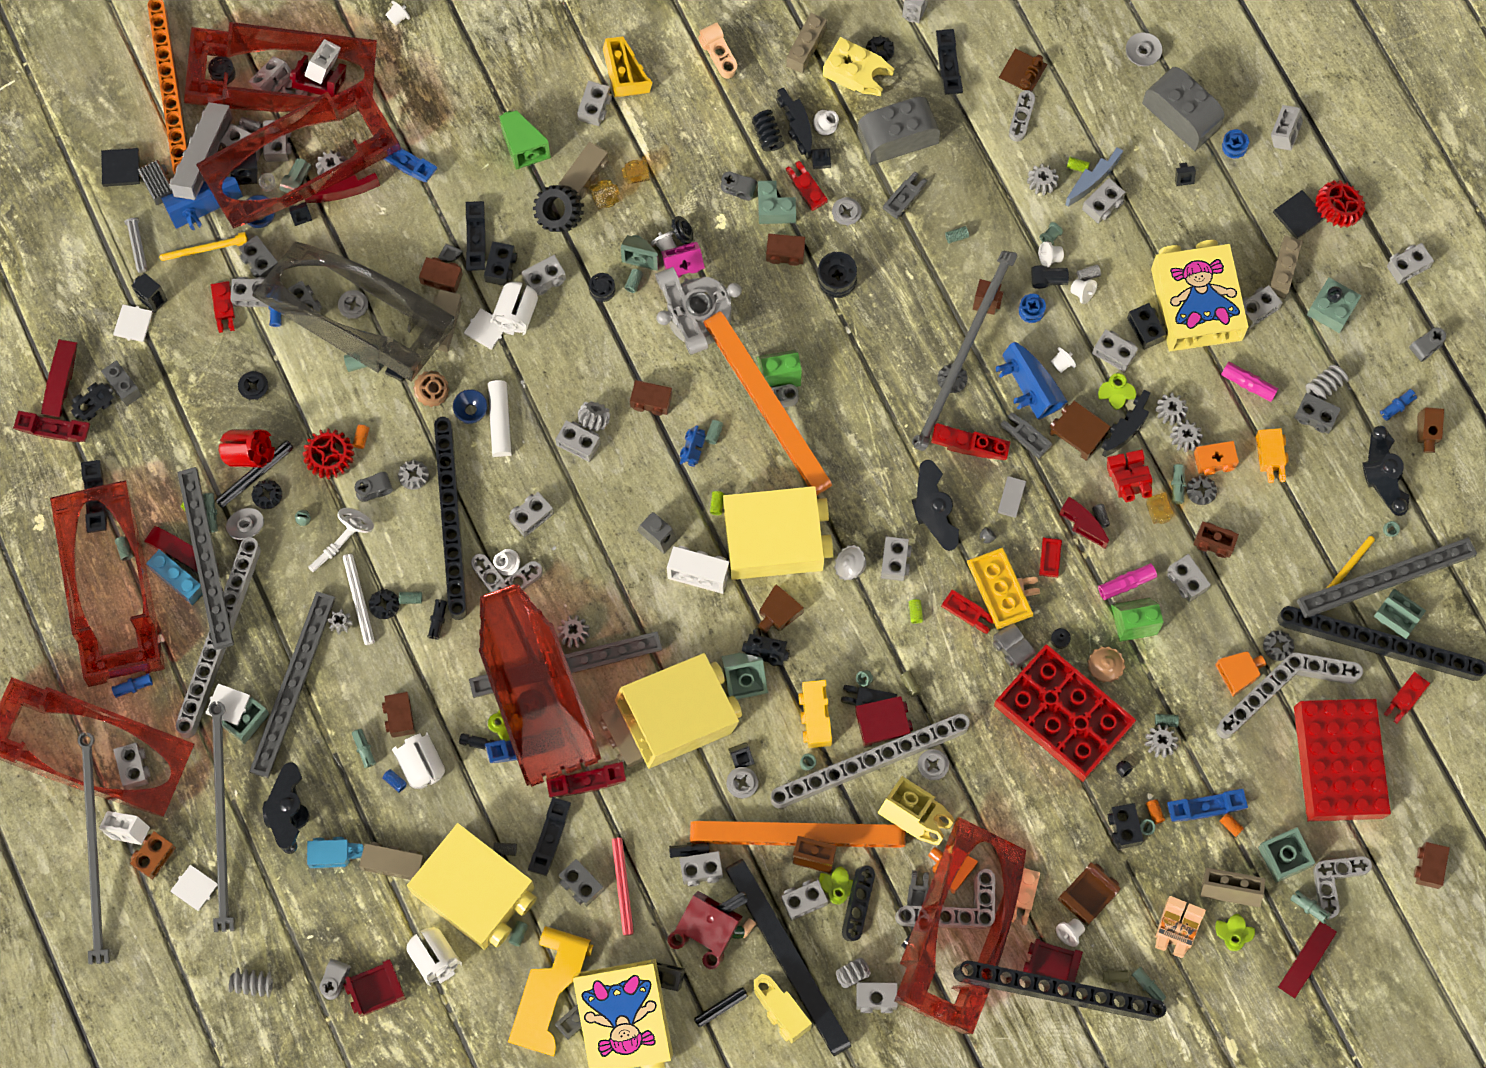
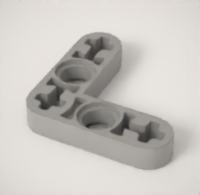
M477 554L471 560L473 570L494 598L501 603L509 601L540 579L543 574L541 565L538 562L532 561L504 580L485 555ZM477 560H480L481 562L484 561L483 564L486 568L485 572L483 571L481 566L476 567ZM530 568H538L537 574L531 573L528 575L531 572ZM525 572V574L528 575V579L530 580L527 581L525 575L522 573ZM495 574L497 576L496 581L493 583L487 582V575ZM517 577L524 580L523 584L519 587L513 585V580ZM508 583H510L511 588L514 590L513 592L508 589ZM500 589H502V591L507 590L505 597H503L502 595L498 596Z
M1367 857L1325 860L1318 862L1314 866L1313 874L1319 906L1323 909L1327 908L1328 902H1323V899L1333 898L1329 903L1330 907L1335 910L1331 913L1329 919H1333L1339 913L1335 879L1366 875L1372 868V863ZM1360 861L1367 865L1364 871L1361 868H1354L1352 873V866H1357ZM1339 863L1346 864L1348 868L1347 873H1340L1337 865ZM1331 864H1333V871H1327L1325 875L1322 872H1318L1321 866L1324 869H1330L1332 867ZM1322 885L1331 887L1332 892L1330 895H1324L1321 892Z

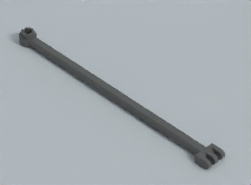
M1002 251L997 260L1000 263L922 432L920 435H915L912 440L914 448L924 451L928 447L930 434L1008 267L1013 266L1017 259L1016 252Z
M214 701L209 705V713L212 715L219 918H213L214 932H219V924H221L222 932H227V924H229L231 932L235 931V918L229 917L222 727V715L225 713V706L218 701L217 703L221 707V711L215 713L214 709L217 704Z
M83 732L78 737V744L82 747L93 950L88 951V964H94V956H96L97 964L102 963V956H104V962L107 964L110 963L109 949H103L92 746L95 743V737L92 733L87 732L85 734ZM87 736L90 737V743L88 744L84 742V738Z

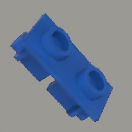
M697 425L686 432V444L680 452V464L688 462V465L692 467L698 464L701 451L695 449V447L703 448L706 434L704 430L698 429Z

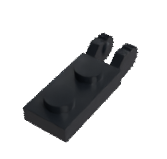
M844 685V691L858 694L857 699L843 696L841 697V702L858 706L894 698L898 694Z

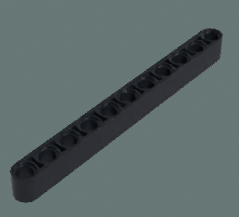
M439 417L434 422L448 608L453 619L462 620L467 615V600L453 429L447 417ZM442 425L448 426L446 430H439V427ZM443 443L450 444L447 448L440 447ZM444 461L451 462L449 466H442ZM445 479H452L450 484L443 483ZM449 496L454 498L449 503L444 501ZM448 515H455L453 520H446ZM450 533L457 534L454 539L447 538ZM452 551H457L458 555L456 557H450L449 553ZM454 569L460 570L456 576L450 575V572ZM454 588L461 589L460 593L453 594L451 592ZM456 606L463 607L459 613L453 612V609Z
M1292 606L1284 607L1277 617L1278 624L1284 628L1460 678L1479 681L1486 674V663L1480 659L1320 614L1305 618L1301 609ZM1283 614H1289L1292 620H1286ZM1302 619L1309 620L1311 625H1304ZM1321 625H1327L1329 627V631H1324L1321 628ZM1340 630H1346L1348 636L1341 635ZM1359 635H1364L1367 638V642L1361 641ZM1378 640L1384 641L1386 647H1381L1378 644ZM1398 645L1405 649L1404 653L1398 651ZM1416 651H1421L1424 658L1418 657ZM1435 656L1441 657L1443 663H1438L1435 660ZM1455 661L1461 664V669L1455 667ZM1473 667L1479 668L1481 674L1475 673Z
M740 859L726 867V873L737 892H745L749 901L745 903V906L831 1054L835 1057L851 1048L850 1041L745 861Z
M966 960L957 965L953 970L954 978L962 983L1121 1016L1154 1021L1166 1014L1165 1004L1157 999ZM962 967L967 969L968 976L963 973ZM982 971L986 973L987 980L982 977ZM1001 975L1005 977L1006 984L1001 981ZM1020 979L1024 981L1025 988L1020 985ZM1039 983L1043 985L1044 992L1040 990ZM1058 987L1062 989L1063 995L1059 994ZM1077 991L1081 993V999L1078 998L1076 993ZM1096 995L1099 996V998H1100V1003H1098V1002L1096 1001V998H1095ZM1114 999L1119 1002V1007L1115 1005ZM1133 1003L1137 1005V1011L1134 1009ZM1152 1007L1156 1009V1015L1152 1012Z

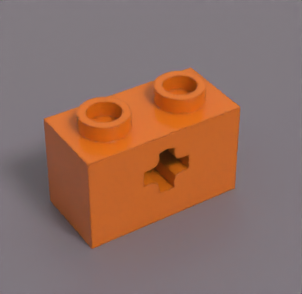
M1234 441L1199 446L1194 451L1198 474L1212 475L1216 471L1222 470L1223 472H1230L1239 463Z

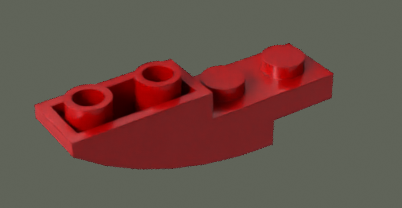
M936 423L934 426L931 443L947 447L949 451L996 460H1007L1010 441L976 431L974 433L966 432Z

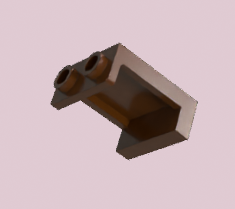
M1073 401L1070 405L1066 404L1061 411L1063 415L1059 419L1055 418L1051 423L1050 435L1054 436L1056 434L1081 452L1080 457L1087 461L1109 433L1111 426L1076 401Z
M798 836L793 853V864L830 874L837 846Z
M1092 862L1058 898V901L1087 927L1121 890L1117 880L1106 876L1104 869L1097 863L1094 865Z

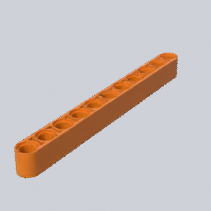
M149 0V19L172 168L175 174L177 165L180 164L183 156L177 157V155L183 154L184 150H187L188 142L167 10L163 0ZM176 104L175 107L169 108L170 105ZM181 137L180 140L174 141L175 138Z
M719 311L704 320L706 329L807 486H815L816 496L830 488L832 483L724 314Z
M727 821L690 822V842L693 844L709 842V844L795 846L797 837L801 836L836 845L837 847L901 848L906 846V831L897 825Z

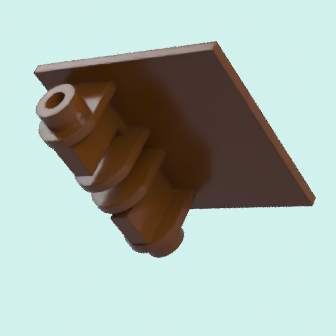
M1015 48L999 78L1024 91L1032 92L1048 64L1043 61V56L1039 54L1032 57Z

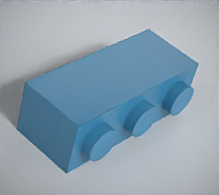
M160 549L146 563L153 573L192 606L203 595L201 584Z

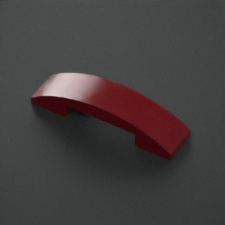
M18 411L13 429L54 440L86 442L91 424L76 420L69 422L40 417L35 413Z
M154 526L144 542L156 550L160 549L198 574L193 546L175 535Z
M623 762L603 766L604 768L567 776L564 774L546 778L549 798L588 793L624 783L627 780Z

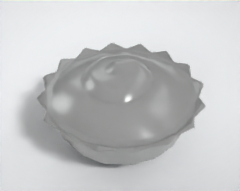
M848 545L838 553L834 566L839 579L844 581L855 579L864 572L866 567L864 551L856 545Z

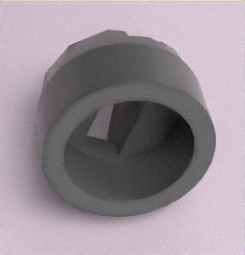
M985 527L980 532V540L984 538L985 541L983 543L989 544L996 539V535L988 527Z

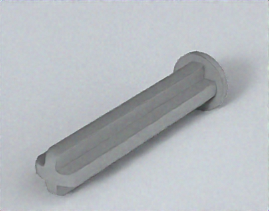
M129 218L124 223L128 226L136 269L138 273L146 272L147 265L138 227L139 219Z

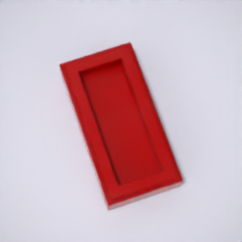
M1043 537L1039 576L1058 578L1062 539Z

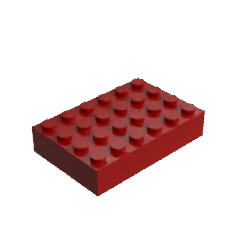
M1047 644L994 703V707L1082 782L1089 777L1136 722L1134 717Z
M1309 700L1297 703L1294 706L1307 822L1384 819L1389 816L1391 811L1377 700Z

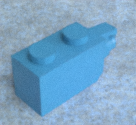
M333 837L332 840L313 838V841H307V865L309 868L346 867L350 860L362 857L364 846L363 844L349 843L348 840H344V837Z

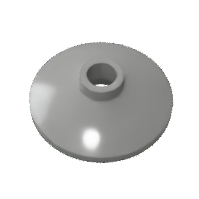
M1144 32L1137 33L1127 41L1126 55L1132 63L1138 66H1151L1160 59L1162 45L1154 35Z
M241 509L230 516L226 523V530L232 538L244 540L259 533L263 527L264 518L256 509Z

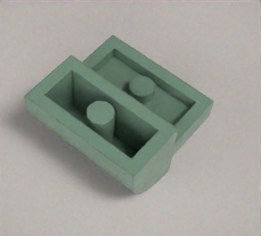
M1393 589L1374 617L1382 624L1390 627L1398 635L1407 639L1426 610L1396 589Z

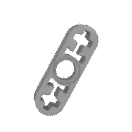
M1022 91L1018 97L1009 129L1010 139L1016 142L1023 140L1027 131L1035 102V95L1031 91ZM1025 97H1028L1029 101L1027 102V106L1023 107ZM1019 112H1024L1027 115V118L1024 120H1020L1017 117V114ZM1017 125H1021L1020 133L1015 135Z

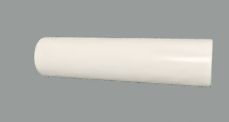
M502 380L491 381L488 383L492 456H512L507 383Z

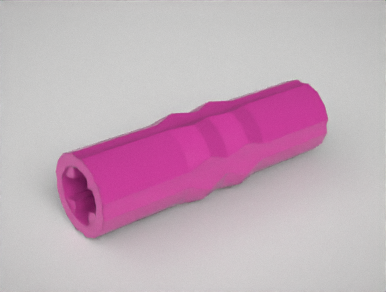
M1229 361L1221 374L1237 383L1240 387L1246 388L1249 392L1255 393L1270 402L1279 389L1262 380L1259 376L1253 375L1250 371H1246Z
M1149 563L1099 585L1098 590L1103 600H1107L1157 578V573L1154 566Z

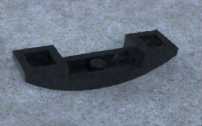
M954 29L936 30L938 61L944 94L963 93V87L959 73Z
M484 201L466 202V270H485L486 229Z
M101 461L81 462L86 503V532L106 531L107 508Z
M552 797L528 871L547 877L560 843L571 802Z

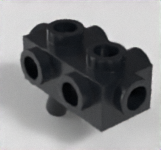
M95 382L87 388L89 392L84 396L80 393L72 399L73 404L70 406L73 409L70 412L77 420L81 418L82 421L85 419L90 421L97 415L96 411L102 407L104 410L112 404L111 400L114 397L111 394L113 390L107 383L104 385L103 383L97 384ZM85 403L87 410L82 411L80 406Z
M755 628L753 634H749L748 641H744L742 652L760 657L764 662H768L772 666H783L784 661L788 662L790 650H787V641L763 637L759 628Z

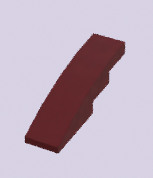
M372 173L360 180L357 179L356 175H353L339 183L336 177H333L303 192L302 195L306 203L329 202L365 193L379 187L380 183L376 173Z
M58 340L48 375L41 414L55 417L62 416L64 398H67L69 381L72 380L78 342Z
M1319 921L1278 985V988L1295 999L1337 931Z

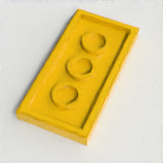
M1003 547L967 560L970 571L997 629L1033 616L1030 605Z

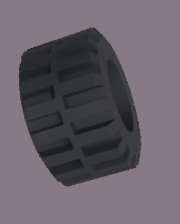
M551 185L543 188V192L537 194L539 198L534 199L536 206H533V210H536V214L533 215L534 218L539 219L537 223L543 225L542 228L550 232L572 230L571 228L578 226L576 222H581L582 218H580V215H584V211H581L584 203H580L582 198L580 195H576L578 193L576 190H571L572 187L565 185ZM557 198H560L565 205L564 215L559 220L552 212V205Z

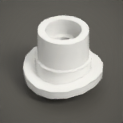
M394 0L391 1L393 6L385 15L393 24L397 26L405 18L411 19L405 10V5L401 6Z
M831 110L818 111L813 119L814 128L819 134L829 135L836 130L839 117L836 112Z
M669 231L665 234L658 233L659 237L654 239L651 245L656 244L660 251L675 248L676 245L671 236L674 234V231Z
M1049 241L1041 243L1038 254L1042 265L1050 267L1051 263L1063 260L1064 252L1061 246H1053Z
M1076 279L1071 286V293L1078 296L1082 304L1088 303L1097 290V282L1092 279L1087 281Z
M1058 347L1057 349L1060 352L1051 360V363L1060 373L1070 366L1075 368L1076 364L1071 358L1073 354L1071 352L1068 354Z
M505 549L495 555L493 563L499 573L510 576L518 571L520 558L516 551Z
M1072 919L1069 923L1061 922L1056 927L1059 939L1072 947H1076L1079 944V937L1085 932L1084 925L1078 919Z

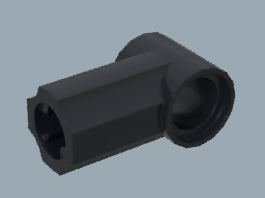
M1044 265L1032 267V287L1043 289L1049 285H1068V268H1048Z

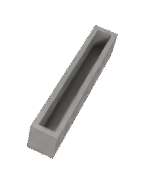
M208 102L206 109L203 110L201 120L196 124L194 135L190 137L187 150H184L183 158L180 164L177 165L174 177L170 180V188L173 191L174 197L196 199L221 145L220 141L233 119L229 105Z

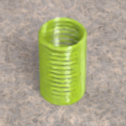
M1070 156L1067 168L1083 173L1085 169L1088 170L1090 162Z
M712 492L710 514H722L723 495H725L723 492Z
M910 600L908 603L911 623H922L921 600Z

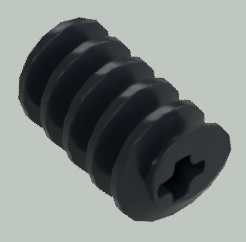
M769 109L759 112L752 118V124L759 138L761 148L766 152L779 150L785 144L781 141L782 136L778 135L780 130L775 129L778 124L774 122L775 117L771 116L773 111Z

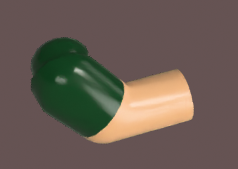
M748 918L743 926L737 927L732 938L747 937L756 923Z

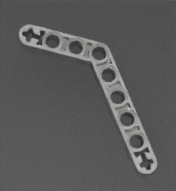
M1292 653L1220 721L1216 732L1223 739L1233 736L1295 675L1354 684L1362 676L1363 669L1355 662ZM1290 660L1297 661L1299 666L1293 667L1290 664ZM1309 664H1316L1318 670H1312ZM1330 666L1336 668V674L1329 671ZM1276 673L1284 674L1285 680L1278 679ZM1263 686H1269L1272 692L1266 693L1263 690ZM1249 699L1257 700L1258 706L1251 705ZM1236 712H1242L1245 718L1239 719L1236 716ZM1232 722L1233 724L1230 729L1225 731L1223 728Z

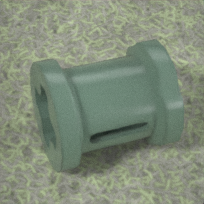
M1051 222L1049 228L1039 238L1042 242L1049 241L1054 245L1056 238L1061 236L1064 231L1058 224Z

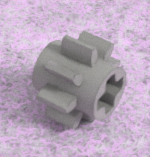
M342 609L338 613L332 612V618L328 619V622L332 624L329 627L330 630L336 629L338 635L342 631L348 633V626L353 625L352 621L348 620L351 617L350 614L344 615ZM340 619L343 621V624L340 625L337 621Z

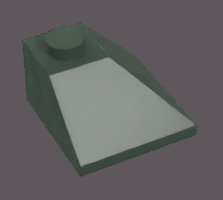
M627 235L621 244L622 262L658 271V253L638 235Z
M744 653L721 656L729 697L734 696L736 699H742L768 693L762 658Z

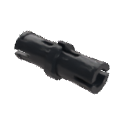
M439 599L435 600L433 615L429 619L431 624L427 635L430 639L435 637V640L440 639L441 627L445 623L444 614L447 601L441 600L439 602Z
M689 842L687 845L669 846L670 858L710 853L709 842L691 844Z

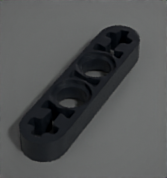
M867 865L858 867L855 871L842 927L843 938L850 942L861 938L875 879L874 869ZM866 871L868 878H864L862 872ZM859 888L863 889L865 893L863 899L857 897L856 893ZM855 907L860 910V917L858 919L852 915V910ZM849 929H852V931L855 932V935L851 936V933H849Z

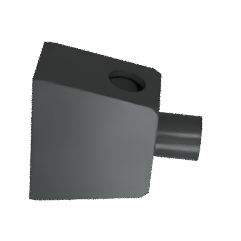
M654 512L640 524L637 530L663 554L677 541L672 527Z

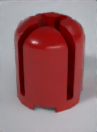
M263 429L228 430L220 439L222 442L219 444L218 449L220 458L230 467L263 468L267 463H271L274 457L275 447L271 446L269 438L271 434Z

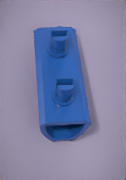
M221 177L204 181L195 200L174 197L173 193L161 199L176 229L188 223L190 229L195 230L194 223L199 228L202 225L198 218L222 207L224 213L229 215V207L234 213L236 208L232 202L242 198L243 195L234 177Z
M1013 342L1008 346L1002 355L1006 363L996 366V372L1002 371L999 377L1010 373L1013 374L1024 394L1014 398V404L1020 403L1017 409L1030 405L1036 418L1040 420L1063 408L1068 401L1054 379L1037 358L1017 342Z

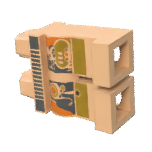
M1169 896L1155 935L1157 938L1155 948L1165 951L1168 943L1174 944L1176 946L1173 954L1183 958L1187 950L1192 947L1206 910L1190 903L1185 909L1187 902ZM1185 909V912H1184V914H1183V917H1182V920H1181V923H1180L1179 921H1180V919H1181L1183 910Z

